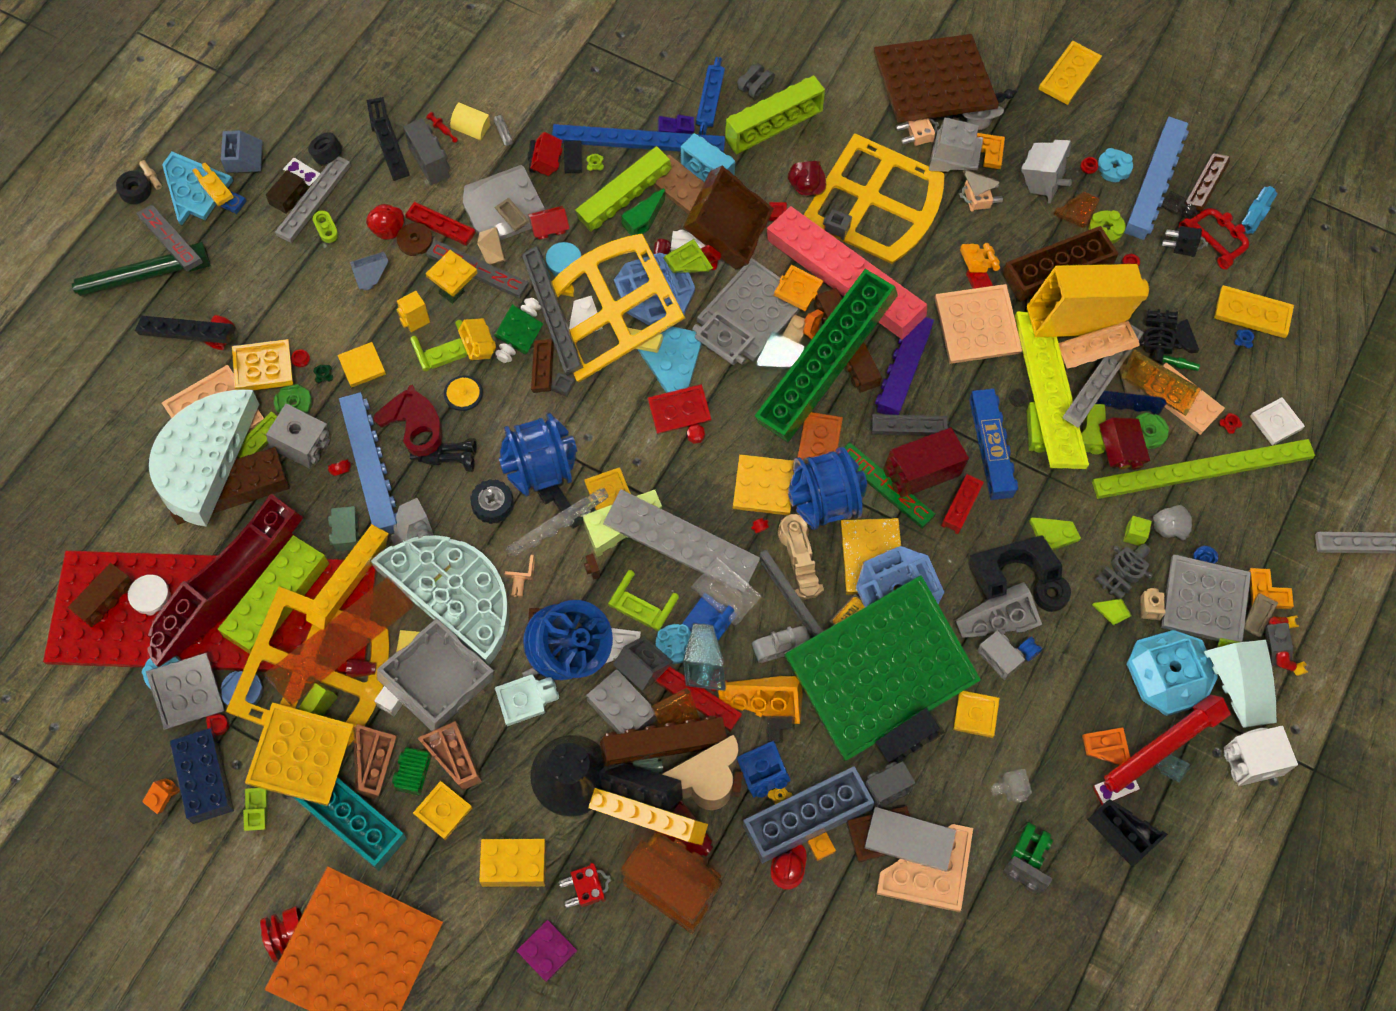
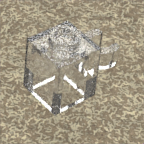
M1025 769L1005 773L1002 777L1003 783H996L991 787L993 796L1006 793L1008 802L1014 800L1015 803L1025 802L1032 793Z

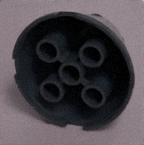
M568 735L552 740L538 752L531 767L530 779L535 796L546 809L555 814L568 817L584 815L592 810L589 808L594 789H601L599 771L605 767L601 746L589 738Z

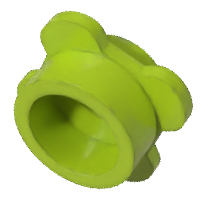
M591 154L586 158L588 162L587 170L601 171L604 169L602 164L603 156Z

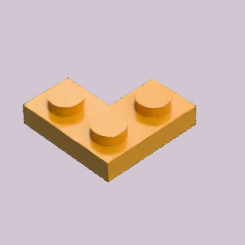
M977 133V137H983L981 152L985 153L983 167L1001 169L1005 137Z
M1251 568L1248 571L1251 572L1250 594L1252 605L1257 595L1262 594L1278 602L1275 609H1292L1294 607L1292 588L1272 587L1270 569Z

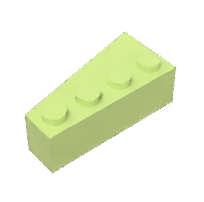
M655 490L636 496L662 509ZM612 505L583 515L584 526L597 558L604 551L613 548L619 541L627 537L603 525Z

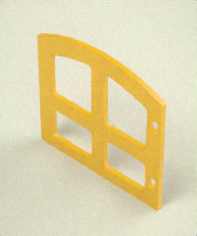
M854 133L826 178V190L814 197L804 216L825 230V225H823L825 218L818 215V212L834 188H838L857 197L858 200L849 213V216H852V221L845 239L842 240L840 236L832 233L829 234L893 264L913 249L932 225L942 199L944 173L929 171V166ZM868 145L876 148V152L867 149ZM857 150L881 160L866 186H862L842 176ZM893 167H898L928 181L927 197L922 211H917L879 193ZM916 167L925 170L924 174L916 171ZM871 205H875L913 223V226L890 247L855 232Z
M643 234L620 238L593 249L571 263L552 281L557 297H559L578 277L586 273L603 307L600 312L570 329L575 346L578 341L607 323H611L619 340L617 346L587 364L584 363L577 348L584 367L573 373L578 383L685 319ZM636 252L649 277V281L618 301H614L598 265L611 258ZM647 252L650 260L645 262L642 255ZM657 294L667 313L666 316L632 336L623 319V314ZM668 297H670L673 303L669 306L664 301Z
M279 586L226 712L261 726L265 725L269 710L248 703L245 698L260 662L266 661L290 670L292 673L280 705L296 708L306 680L310 678L357 696L359 702L346 723L353 724V729L356 724L365 726L375 709L376 703L374 700L383 688V684L377 680V669L389 658L388 629L338 610L324 630L312 624L299 656L288 654L269 645L280 614L284 607L307 614V608L313 602V599ZM329 625L338 626L370 639V662L376 663V674L369 675L367 682L358 681L315 663V658ZM251 709L262 712L261 719L249 715ZM353 729L347 747L354 740Z

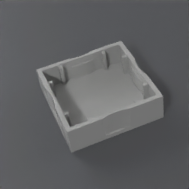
M436 618L417 634L409 645L396 652L377 669V680L431 731H434L443 726L493 680L494 670L473 651L466 648L457 636Z

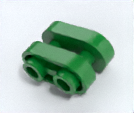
M1028 822L1010 859L1014 856L1019 859L1023 858L1027 860V864L1040 869L1045 859L1042 857L1044 850H1049L1053 839L1050 838L1051 833L1045 830L1040 835L1035 833L1036 826ZM1030 839L1036 842L1032 853L1026 851Z

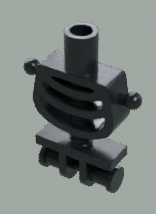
M1148 309L1146 326L1153 328L1145 331L1144 341H1139V345H1144L1145 352L1152 353L1151 363L1154 365L1163 364L1164 354H1172L1174 348L1179 350L1182 348L1181 344H1176V333L1169 329H1177L1178 311L1169 312V310H1166V313H1160L1161 309L1157 311Z

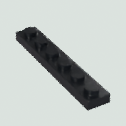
M141 316L135 332L138 335L229 344L236 328L233 324Z

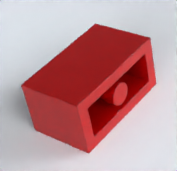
M543 132L536 139L530 168L547 176H550L554 171L556 172L560 164L558 159L563 150L561 147L562 140Z
M563 206L528 214L535 238L544 239L549 237L548 234L555 233V235L566 233L565 230L569 229Z

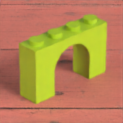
M1030 402L1026 410L1029 451L1042 453L1046 451L1035 402ZM1095 404L1083 421V432L1081 435L1085 450L1092 454H1101L1105 451L1099 424L1106 421L1105 404Z

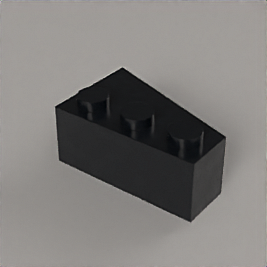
M925 708L877 740L876 744L890 764L893 762L898 764L906 759L905 756L919 751L923 748V745L934 741L945 732L932 712Z
M1109 799L1087 820L1133 867L1168 834L1164 831H1158L1150 826L1149 822L1138 819L1132 815V812Z

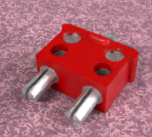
M591 863L588 867L570 872L571 877L559 881L561 888L574 884L577 897L565 901L566 908L578 904L581 907H585L599 901L605 902V892L609 888L608 883L611 881L610 875L606 876L604 871L597 870L595 864ZM599 873H601L602 876L605 879H607V881L605 882L604 890L599 877ZM589 895V899L584 900L585 896Z

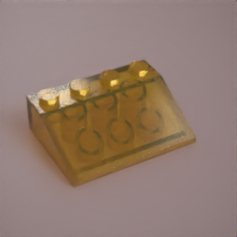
M1135 349L1121 376L1185 416L1202 392L1201 388Z

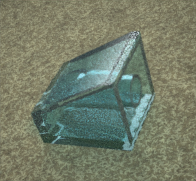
M693 623L683 659L686 686L726 691L724 661L713 625Z

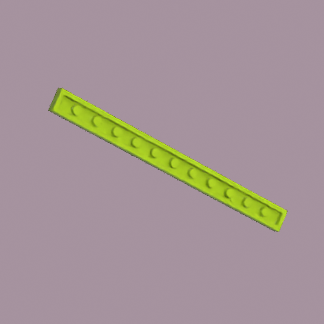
M1309 439L1097 478L1093 479L1092 484L1097 499L1313 459L1315 453Z

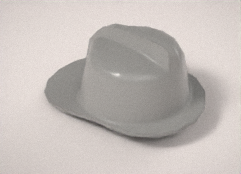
M998 106V109L963 113V116L967 118V123L979 125L978 130H984L991 124L993 118L1004 113V109Z

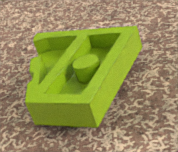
M1030 518L1029 520L1036 537L1043 535L1052 550L1079 542L1081 539L1074 523L1071 521Z

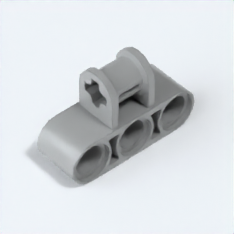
M789 626L786 630L776 633L773 631L769 636L753 641L752 646L758 663H764L784 657L786 652L809 640L810 637L806 626L796 628Z

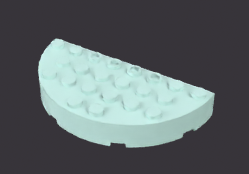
M253 390L224 391L197 400L171 418L158 434L149 457L150 477L167 508L185 521L200 526H207L258 409L259 402Z
M423 536L421 538H411L393 547L390 546L371 560L377 572L433 620L439 619L457 636L466 648L473 651L488 666L492 663L505 641L509 626L510 610L502 579L495 566L482 552L463 541L453 540L450 537Z

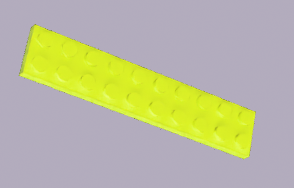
M1016 312L1015 321L1050 468L1087 469L1089 462L1080 427L1077 428L1062 418L1073 403L1058 339L1057 337H1035L1029 313Z

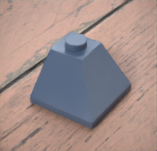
M384 251L350 262L359 289L368 290L377 284L388 263Z

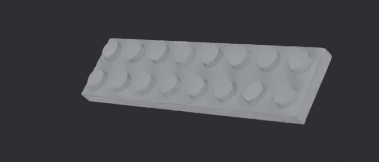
M620 489L603 525L716 581L731 586L741 593H744L760 560V557Z

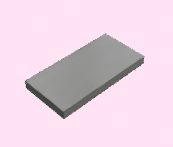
M875 807L864 848L946 872L956 830Z

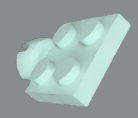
M532 674L495 687L507 726L546 713L545 705L559 699L557 687L552 677L535 680Z

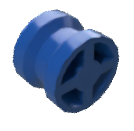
M1033 637L1028 638L1017 648L1025 655L1027 661L1032 660L1043 650L1041 646L1035 643Z

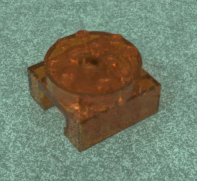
M661 832L654 833L647 843L642 840L622 866L621 872L625 876L623 885L693 935L712 907V900L722 886L720 880L722 876L717 871L707 867L703 863L704 858L698 853L693 852L691 854L685 849L686 846L681 841L676 839L673 842Z

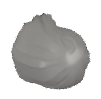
M1182 505L1163 509L1153 517L1154 529L1163 537L1177 536V538L1183 541L1189 537V533L1192 531V517Z

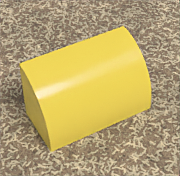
M459 102L453 111L450 122L451 129L478 140L483 138L491 126L488 114Z

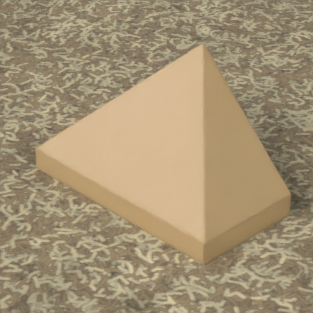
M497 227L479 232L477 244L486 263L494 265L505 261Z

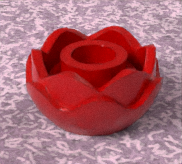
M346 459L339 463L328 465V472L333 476L350 471L351 462Z

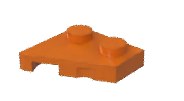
M1124 728L1082 735L1087 756L1117 765L1130 758Z

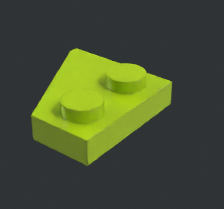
M694 239L665 255L663 258L673 273L709 272L713 269Z

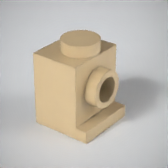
M1149 588L1140 596V618L1161 620L1165 615L1164 593H1160L1156 588Z

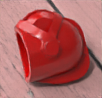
M389 204L378 205L369 212L366 218L367 227L377 237L387 240L397 237L404 223L403 211Z

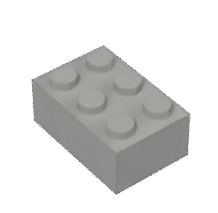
M617 669L586 695L587 702L617 734L625 733L629 729L645 730L646 727L658 719L657 711Z

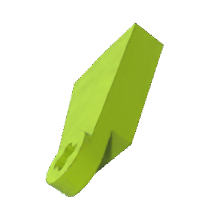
M315 683L298 710L323 716L337 700L338 696L323 684Z

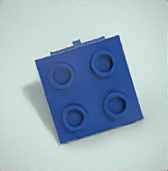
M704 593L682 624L686 625L691 631L694 624V633L715 646L737 614L734 613V609L731 606L725 607Z

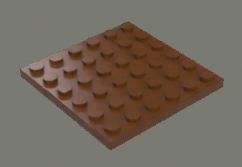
M972 34L874 47V55L897 123L998 109V100Z

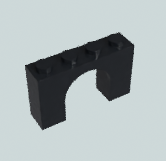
M1043 535L970 555V570L988 600L1007 595V580L1000 569L1011 563H1022L1030 566L1043 584L1062 579V564Z

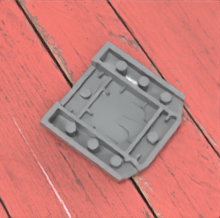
M522 165L464 186L463 206L478 235L479 232L497 227L499 238L503 240L531 229L529 222L515 232L494 208L507 198L511 199L528 220V214L545 210Z

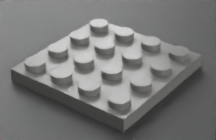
M1173 554L1164 604L1165 615L1162 618L1161 628L1176 630L1181 633L1215 641L1224 638L1242 642L1251 572Z

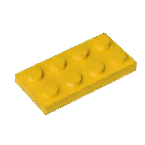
M1072 41L1042 81L1038 90L1068 105L1100 62L1102 55Z
M1223 285L1220 289L1214 319L1286 338L1289 332L1294 305Z

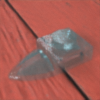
M1171 754L1155 765L1161 769V774L1179 783L1190 769L1189 763Z

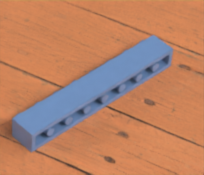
M1168 117L1125 228V234L1142 240L1145 239L1147 234H1151L1154 224H1151L1152 220L1156 221L1159 211L1156 209L1161 207L1164 200L1162 193L1166 194L1169 183L1166 182L1171 180L1174 173L1172 166L1176 167L1179 157L1176 155L1181 153L1184 146L1181 142L1186 140L1189 133L1186 130L1187 122Z
M361 392L339 398L371 523L383 531L392 534L395 532L393 527L397 524V513H394L393 510L396 507L394 497L389 495V491L392 488L389 479L385 480L384 474H387L385 463L380 462V458L383 455L380 446L376 447L375 442L379 440L376 430L372 431L371 428L374 422L372 415L367 413V410L370 409L367 398L363 399Z

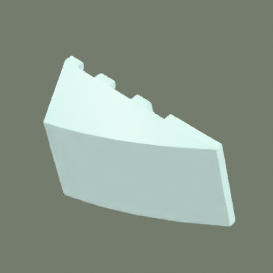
M1266 640L1233 643L1204 651L1206 657H1210L1214 664L1212 668L1215 674H1219L1224 684L1222 686L1224 692L1229 693L1232 699L1231 705L1243 728L1277 723L1274 677Z

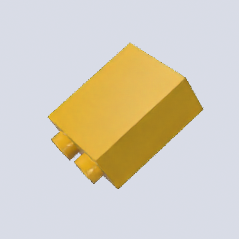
M1137 264L1055 266L1027 304L1035 337L1082 336L1126 322L1142 301L1147 299L1149 286L1146 279L1141 278Z

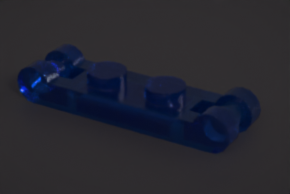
M1104 391L1095 404H1105L1106 407H1115L1119 410L1149 411L1153 415H1160L1166 405V400L1162 397Z

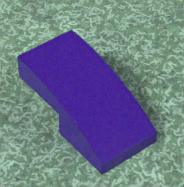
M677 115L675 119L659 116L658 132L693 134L694 117Z

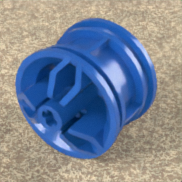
M551 413L546 414V422L541 417L535 421L515 425V432L511 431L508 426L504 427L506 438L502 441L500 449V466L503 474L516 471L508 474L507 478L526 497L530 496L529 490L531 487L534 492H537L547 487L562 484V478L566 479L568 484L572 483L570 471L573 469L576 458V443L573 436H568V430Z
M844 447L837 448L836 452L831 451L827 454L807 457L804 460L800 457L794 459V473L788 489L789 500L792 506L798 505L796 512L812 530L818 529L819 524L823 526L829 522L841 519L847 520L851 517L858 519L862 516V498L865 496L867 487L864 471H858L859 465Z
M568 600L544 607L533 615L524 632V651L531 666L539 674L547 678L552 677L553 680L582 678L597 672L608 660L613 645L612 629L604 613L595 605L582 600ZM578 622H580L581 625L575 629ZM559 651H561V653H560L558 659L556 660V659H555L556 654H557Z

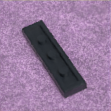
M388 115L371 120L393 181L410 176Z

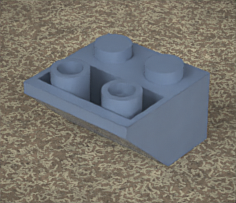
M223 131L221 162L226 173L261 171L262 140L242 131Z

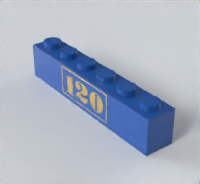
M994 389L972 391L969 401L990 500L1013 498L1018 490V482L1013 477L1014 464L1010 462L1009 458L1011 454L1010 446L1006 445L1007 432L1002 426L1003 414L999 412L998 408L1000 403L999 396L995 394Z

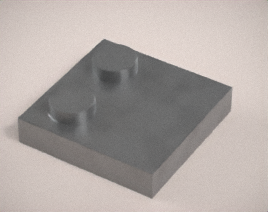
M1015 856L1003 870L1010 880L1026 885L1025 888L1035 894L1037 892L1041 894L1052 881L1051 877Z

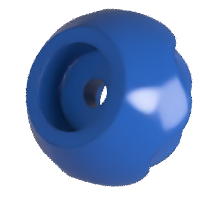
M1201 546L1195 550L1193 559L1215 564L1218 561V553L1210 546Z

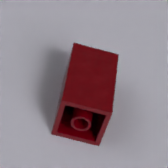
M952 427L891 449L884 465V473L892 480L894 491L903 498L961 476L969 457Z

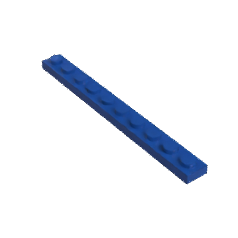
M553 124L552 135L561 139L562 143L564 141H581V145L650 150L657 146L660 150L681 152V146L693 135ZM696 134L699 137H703L711 145L718 147L724 153L725 136Z

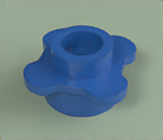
M1238 330L1236 332L1237 339L1234 342L1237 346L1241 345L1246 348L1253 346L1252 340L1255 336L1251 331Z

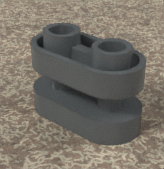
M759 63L753 64L748 72L738 79V89L743 92L749 90V96L757 99L772 84L775 74L769 70L764 72V67Z

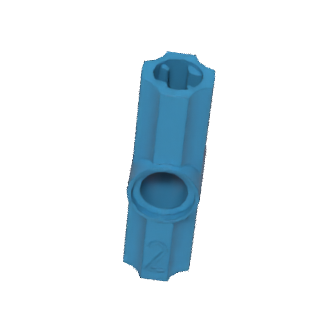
M1264 187L1258 198L1251 204L1245 219L1241 223L1246 229V234H1253L1260 222L1266 217L1272 202L1278 194L1273 187Z

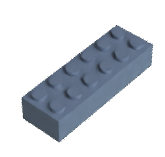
M854 766L743 820V828L763 864L846 823L848 820H852L872 810L874 801Z

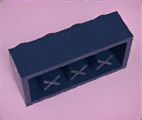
M209 728L171 740L170 744L186 819L195 824L233 812L234 808L219 741L215 732Z

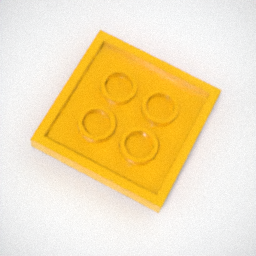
M288 339L232 346L235 390H260L293 385Z
M739 454L733 509L790 515L791 503L788 489L794 473V461Z

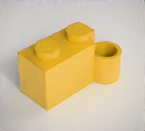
M484 318L463 320L458 332L469 359H490L494 353L493 351L496 349V344L490 335L489 327L486 325Z

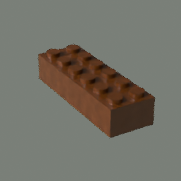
M1099 226L1008 261L1002 274L1018 301L1021 302L1035 295L1055 266L1114 265L1119 253L1103 228Z
M276 447L235 460L213 513L290 489L282 460ZM170 511L177 525L187 522Z

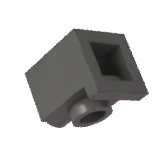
M832 209L830 215H826L823 222L825 231L840 236L844 240L851 227L852 216Z

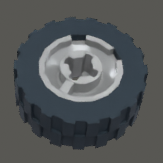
M489 479L475 486L476 488L472 491V496H470V503L474 515L479 520H482L484 523L497 524L510 516L514 508V500L510 488L504 482Z

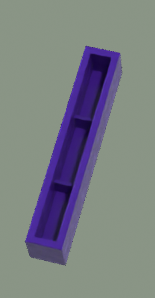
M925 317L903 340L899 339L900 349L896 348L893 359H895L894 364L890 363L887 371L889 377L888 379L884 378L881 386L883 393L882 395L878 394L875 402L878 405L877 413L883 415L900 414L930 335L934 319Z

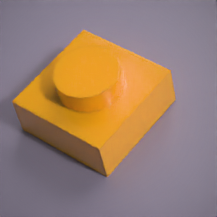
M827 832L807 842L816 861L836 852Z

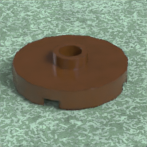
M407 224L397 234L399 249L406 255L417 256L416 254L420 253L422 255L428 251L433 243L432 233L424 224Z

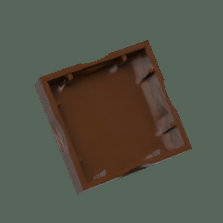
M722 165L709 172L683 228L705 246L710 245L720 252L721 258L736 270L749 264L759 236L765 229L774 208L756 193L750 191L735 175Z

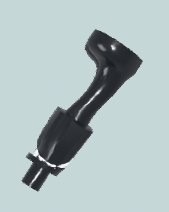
M469 438L460 443L445 444L441 442V445L435 452L427 456L418 457L410 454V459L431 465L458 462L463 464L467 472H473L475 467L473 455H476L477 442L475 438ZM449 451H463V453H444V452H449Z

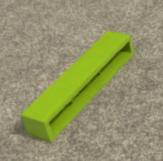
M657 146L575 209L578 219L590 232L598 229L608 218H612L622 207H626L632 199L640 196L649 186L654 185L660 177L667 175L670 169H672L670 159Z

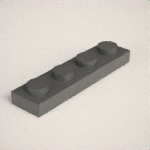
M872 414V434L929 436L948 429L947 416Z

